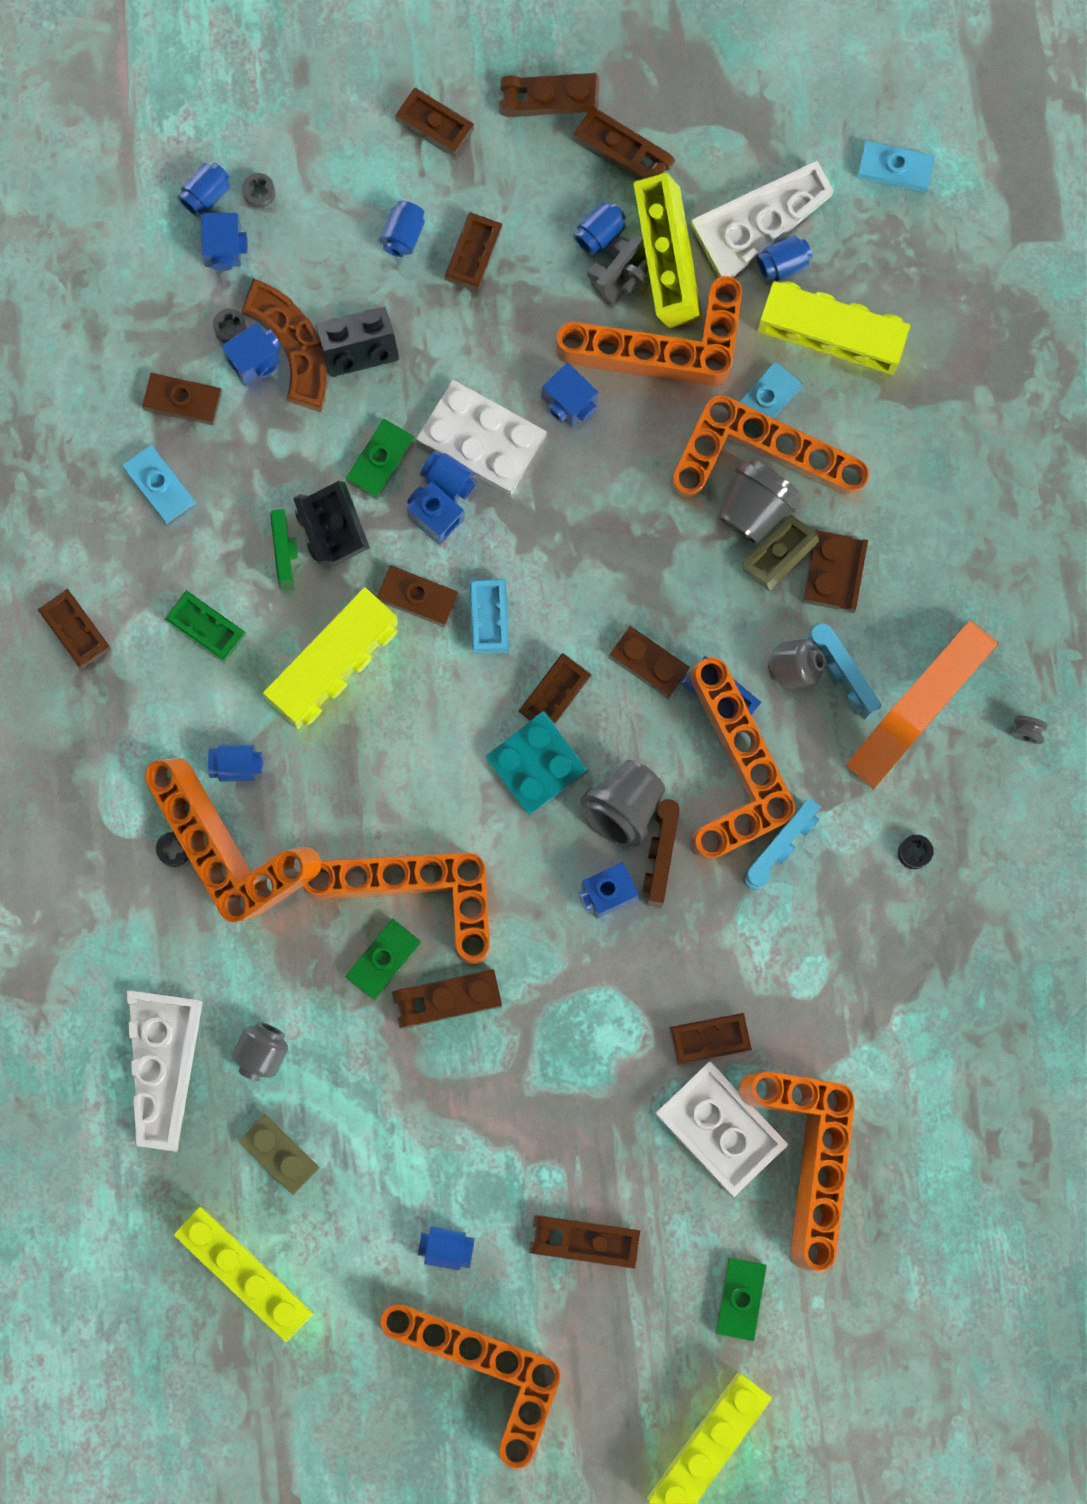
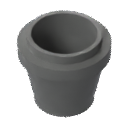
M751 459L749 463L741 461L735 469L737 475L717 516L734 531L751 542L758 544L790 511L795 512L801 501L797 498L799 491L791 483L769 467Z
M626 760L596 788H589L580 799L582 814L587 823L610 842L624 847L629 845L638 846L648 834L647 826L665 792V786L661 779L648 767L633 760Z

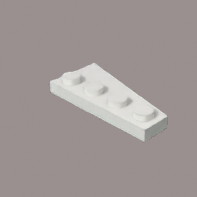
M815 161L692 219L690 226L718 278L722 276L734 277L754 261L757 255L763 253L764 248L777 242L828 200L834 190L818 161Z
M127 990V1004L130 1005L131 1022H129V1035L132 1039L133 1050L131 1067L132 1076H134L135 1096L133 1098L136 1145L144 1148L177 1152L203 1002L194 999Z

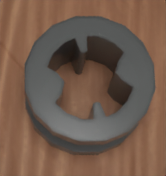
M254 173L245 179L243 194L246 202L254 208H264L273 202L275 188L272 179L268 175ZM259 183L264 184L267 195L262 197L259 194V198H254L251 187L255 184L259 187Z
M235 309L221 310L213 320L215 335L224 344L247 329L243 315ZM233 320L234 325L237 322L240 324L234 327L235 333L227 334L226 329L221 331L220 328L225 327V321Z
M1028 716L1015 717L1014 722L1017 724V728L1012 730V737L1032 744H1042L1044 742V737L1041 733L1047 730V723Z

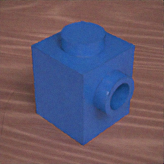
M202 213V256L205 267H211L216 271H228L233 267H240L241 254H247L248 242L247 232H241L238 213Z
M258 322L221 346L224 358L244 385H247L257 377L262 379L269 376L276 370L277 364L280 362L277 350L281 347L279 341L270 329L264 332Z
M568 362L542 386L541 398L548 404L547 409L550 414L559 422L565 420L571 427L579 420L582 422L587 421L598 408L596 405L598 391Z
M432 481L425 489L421 486L418 487L407 500V504H409L407 507L408 518L439 545L464 520V509Z
M623 862L582 880L581 887L583 891L578 893L586 912L593 911L597 919L637 901L639 897L637 889Z

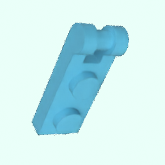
M821 623L816 625L808 639L813 641L819 650L823 652L828 663L825 665L826 671L834 683L840 682L847 692L845 699L851 710L855 714L861 713L864 720L868 719L879 711L882 704L833 629L827 624Z
M809 797L800 806L793 817L784 825L745 872L743 881L747 888L757 890L764 886L770 879L769 869L777 860L780 864H783L796 847L791 842L799 833L806 836L817 824L819 819L815 814L821 806Z

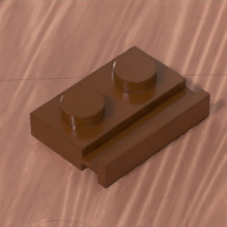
M817 530L816 534L818 535L819 542L812 548L803 603L837 610L844 609L854 613L857 608L868 540L852 539L850 536Z

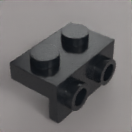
M385 306L341 318H333L316 324L330 377L399 360L394 331Z
M338 480L309 496L299 494L293 497L296 505V519L305 529L309 540L307 543L308 551L317 563L336 566L370 549L345 482Z

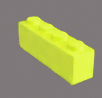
M667 172L633 182L656 316L669 329L703 320L680 186Z
M773 281L757 332L894 375L911 325L904 323L903 319L892 314H884L882 316L869 312V309L861 304L850 303L847 305L835 301V298L827 293L816 292L813 294L801 290L800 286L789 281H782L781 283Z
M364 587L263 692L265 700L297 730L303 723L309 726L322 712L320 706L328 697L335 699L348 684L345 680L354 670L360 673L373 658L370 655L371 652L379 644L383 647L386 646L398 632L395 628L398 625L397 616Z
M200 1206L174 1234L190 1252L285 1342H288L314 1314L294 1292L204 1207Z
M736 1373L646 1497L647 1501L651 1504H696L769 1404L772 1397L744 1375Z

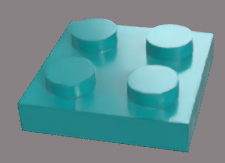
M544 711L485 756L528 815H533L589 772L587 766Z

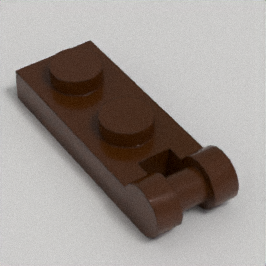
M597 73L522 78L513 75L504 76L501 78L500 90L504 92L503 100L500 101L499 114L505 117L598 112L600 78ZM527 93L526 100H517L518 94Z
M600 110L598 112H588L573 133V140L638 180L663 174L664 171H669L675 163V159L670 153ZM645 157L653 161L650 169L641 164Z
M672 799L661 801L656 810L655 819L661 825L659 837L652 836L648 858L655 859L653 872L645 873L642 895H648L647 906L662 908L664 904L680 812L678 803Z
M494 969L392 991L393 1002L398 1003L400 1017H397L399 1029L411 1028L502 1007ZM424 998L426 1011L415 1013L413 1000Z
M534 1215L533 1227H536L535 1241L530 1242V1254L635 1269L640 1230ZM551 1229L563 1231L561 1246L550 1245Z

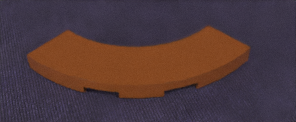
M253 278L242 308V315L252 318L267 329H270L282 345L290 366V385L287 402L322 413L327 389V369L321 342L309 318L303 314L288 296L269 284Z

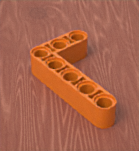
M730 276L719 277L712 283L707 300L701 341L579 322H568L558 330L556 354L562 362H568L570 365L706 386H718L727 380L732 365L742 299V287L735 278ZM726 292L734 300L724 303L718 300L716 295ZM722 326L729 334L719 337L712 333L711 328ZM568 338H575L582 345L576 349H570L563 342ZM604 343L614 345L617 351L613 354H605L598 347ZM639 349H646L652 353V357L642 360L634 352ZM680 354L687 358L688 363L676 365L671 361L670 357ZM717 360L722 363L724 368L719 371H713L707 367L706 362Z
M720 395L710 399L704 407L671 478L672 488L679 496L689 498L697 495L705 485L726 439L847 495L854 494L865 486L868 482L869 470L860 459L734 399ZM718 405L723 406L728 411V421L724 423L715 422L710 416V408ZM747 421L756 422L761 427V436L754 439L747 437L743 432V424ZM784 436L791 439L794 444L793 452L791 454H783L778 451L776 447L777 438ZM699 438L708 439L713 444V453L708 456L700 455L695 450V441ZM819 452L825 456L827 462L825 469L817 470L810 465V453ZM850 467L857 471L859 474L857 485H848L843 481L842 470L844 468ZM683 471H692L698 478V485L692 489L683 487L679 482V474Z
M970 620L889 711L845 766L874 790L999 642Z
M710 657L699 661L693 666L690 673L691 683L750 801L694 830L690 841L691 847L695 854L702 858L722 856L787 823L795 812V804L728 667L722 660ZM705 665L712 666L717 671L718 679L714 685L704 683L701 678V670ZM722 698L730 700L734 706V713L729 719L723 718L718 713L717 706ZM739 731L746 733L750 737V747L746 752L739 751L734 745V737ZM755 765L764 767L767 772V779L762 785H757L751 780V770ZM772 798H777L783 804V813L778 819L771 817L767 811V804ZM740 814L747 816L751 823V828L746 835H740L734 827V821ZM707 831H712L718 838V846L712 852L706 851L701 844V838Z
M182 758L156 760L147 767L145 781L216 908L225 920L236 923L260 916L319 874L321 859L319 854L310 847L283 851L251 872L191 765ZM168 770L171 774V781H169L167 777ZM185 802L189 805V813L185 809ZM204 833L207 836V846L203 840ZM295 859L299 861L300 872L295 868ZM222 865L226 870V877H224L222 874ZM268 878L271 880L272 883V891H270L267 886ZM240 897L244 901V910L240 906Z
M474 853L321 861L320 872H324L330 877L328 885L320 890L310 887L309 882L303 885L306 893L318 900L453 892L455 938L458 957L466 964L477 965L486 960L489 954L490 937L486 868L483 860ZM467 863L473 864L479 869L478 877L471 881H465L458 875L459 868ZM430 865L438 867L442 871L441 878L435 883L425 882L421 878V872L425 867ZM388 869H401L405 874L403 881L398 885L386 883L383 877ZM361 870L367 875L365 884L357 888L348 885L346 878L351 871ZM474 900L480 904L482 910L477 917L467 918L462 915L460 907L465 901ZM476 937L480 939L484 945L482 952L475 956L466 954L462 949V944L467 938Z
M776 1072L750 1073L741 1080L739 1086L741 1099L747 1105L807 1116L790 1253L793 1263L798 1268L809 1271H825L833 1265L837 1253L855 1107L854 1094L848 1086L840 1083ZM759 1080H762L767 1087V1092L763 1099L756 1092V1085ZM795 1086L802 1093V1099L798 1105L792 1099V1090ZM830 1092L837 1099V1105L833 1111L827 1104ZM826 1129L832 1135V1143L828 1149L824 1146L822 1140ZM822 1167L826 1170L828 1176L824 1186H821L818 1181V1172ZM816 1206H819L823 1212L822 1221L818 1225L813 1219V1211ZM812 1244H815L818 1249V1257L814 1263L808 1257V1250Z
M396 1304L388 1307L381 1316L380 1324L385 1335L391 1339L520 1386L500 1441L499 1453L503 1463L510 1468L520 1469L527 1466L535 1454L560 1383L561 1374L556 1363L549 1358L406 1305ZM393 1311H403L409 1317V1326L403 1333H394L388 1327L387 1320ZM430 1324H438L445 1330V1340L439 1346H430L424 1341V1330ZM468 1337L476 1338L482 1346L481 1354L473 1360L465 1359L459 1351L460 1343ZM502 1351H511L517 1356V1367L511 1373H502L496 1367V1357ZM541 1364L549 1365L554 1372L552 1382L544 1387L536 1385L532 1380L534 1368ZM529 1401L538 1404L541 1410L539 1419L531 1424L521 1421L518 1414L521 1405ZM514 1439L524 1441L528 1448L526 1456L519 1461L509 1459L505 1453L506 1445Z

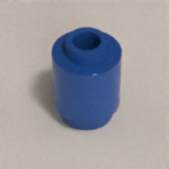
M203 163L181 187L182 192L178 196V200L189 212L199 217L203 212L208 213L230 189L227 181L230 177L220 165L216 163L212 165Z
M399 201L397 206L391 209L379 239L384 245L383 249L388 254L395 257H403L404 254L410 255L413 253L425 224L423 219L425 212L421 207L412 202Z
M601 202L577 225V231L573 234V237L587 254L594 255L597 251L602 252L616 236H619L626 229L624 222L626 216L616 204L610 203L608 205Z
M792 235L764 248L763 253L756 256V260L764 279L767 282L771 280L778 282L809 268V259L812 258V251L804 238L800 240L798 236Z
M434 451L420 472V475L426 479V484L432 481L455 502L460 497L465 500L476 485V481L472 479L474 471L447 453L440 454Z
M255 744L218 745V748L209 749V777L218 778L219 782L255 781L256 774L263 773L262 752H256Z
M430 1226L429 1234L421 1232L418 1256L425 1257L424 1265L460 1271V1267L470 1268L475 1238L467 1237L466 1232Z

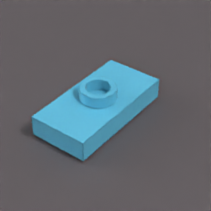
M865 141L857 178L926 193L935 156Z
M775 361L739 402L769 417L775 418L802 388L803 383ZM747 421L743 424V429L754 438L761 434V427L756 422Z
M149 445L122 465L124 471L166 525L196 504L193 497L152 445Z
M506 579L469 580L472 654L509 653Z

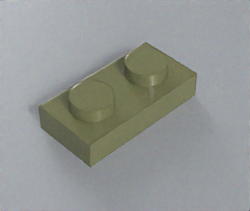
M790 515L741 564L742 569L751 578L770 591L819 542L818 535L793 515Z
M264 1115L239 1141L292 1195H295L320 1168L267 1115Z

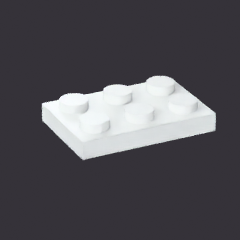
M452 379L416 441L418 445L431 452L447 453L473 470L474 476L511 496L545 439L547 431Z
M711 1062L706 1064L655 1113L661 1122L732 1197H735L789 1145L754 1107L747 1105L741 1099L739 1091Z

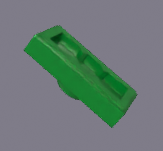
M383 418L346 476V482L378 499L413 444L415 436Z
M271 510L270 518L279 588L282 590L294 589L291 560L298 559L296 538H289L285 510Z
M185 590L164 618L166 623L223 663L227 661L246 636L244 630L187 590Z
M392 918L346 974L345 978L375 1001L422 942Z
M728 1258L715 1334L754 1341L767 1265Z

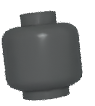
M809 639L779 643L768 660L771 677L781 687L786 689L816 684L821 678L826 665L823 652Z
M258 1022L256 1026L245 1027L232 1054L233 1060L240 1066L238 1072L253 1081H259L260 1077L270 1078L275 1076L288 1051V1044L283 1039L285 1034L276 1027L264 1022Z

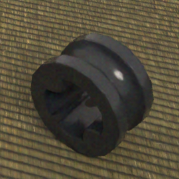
M167 832L157 841L156 854L166 866L172 868L180 867L189 858L183 850V853L176 854L175 859H168L169 854L167 852L164 853L163 849L164 847L171 846L172 840L178 841L174 832Z
M922 835L907 837L898 848L900 863L911 870L923 868L931 861L934 855L932 843L927 837ZM912 843H918L917 848L921 846L924 848L925 854L919 857V862L913 861L914 856L909 858L907 855V850L912 847Z

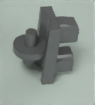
M636 234L630 240L616 236L609 244L607 250L609 256L614 259L609 267L598 261L587 271L591 284L600 291L603 300L612 306L623 292L630 294L634 287L646 290L651 284L646 276L648 264L643 246L644 241L642 237Z

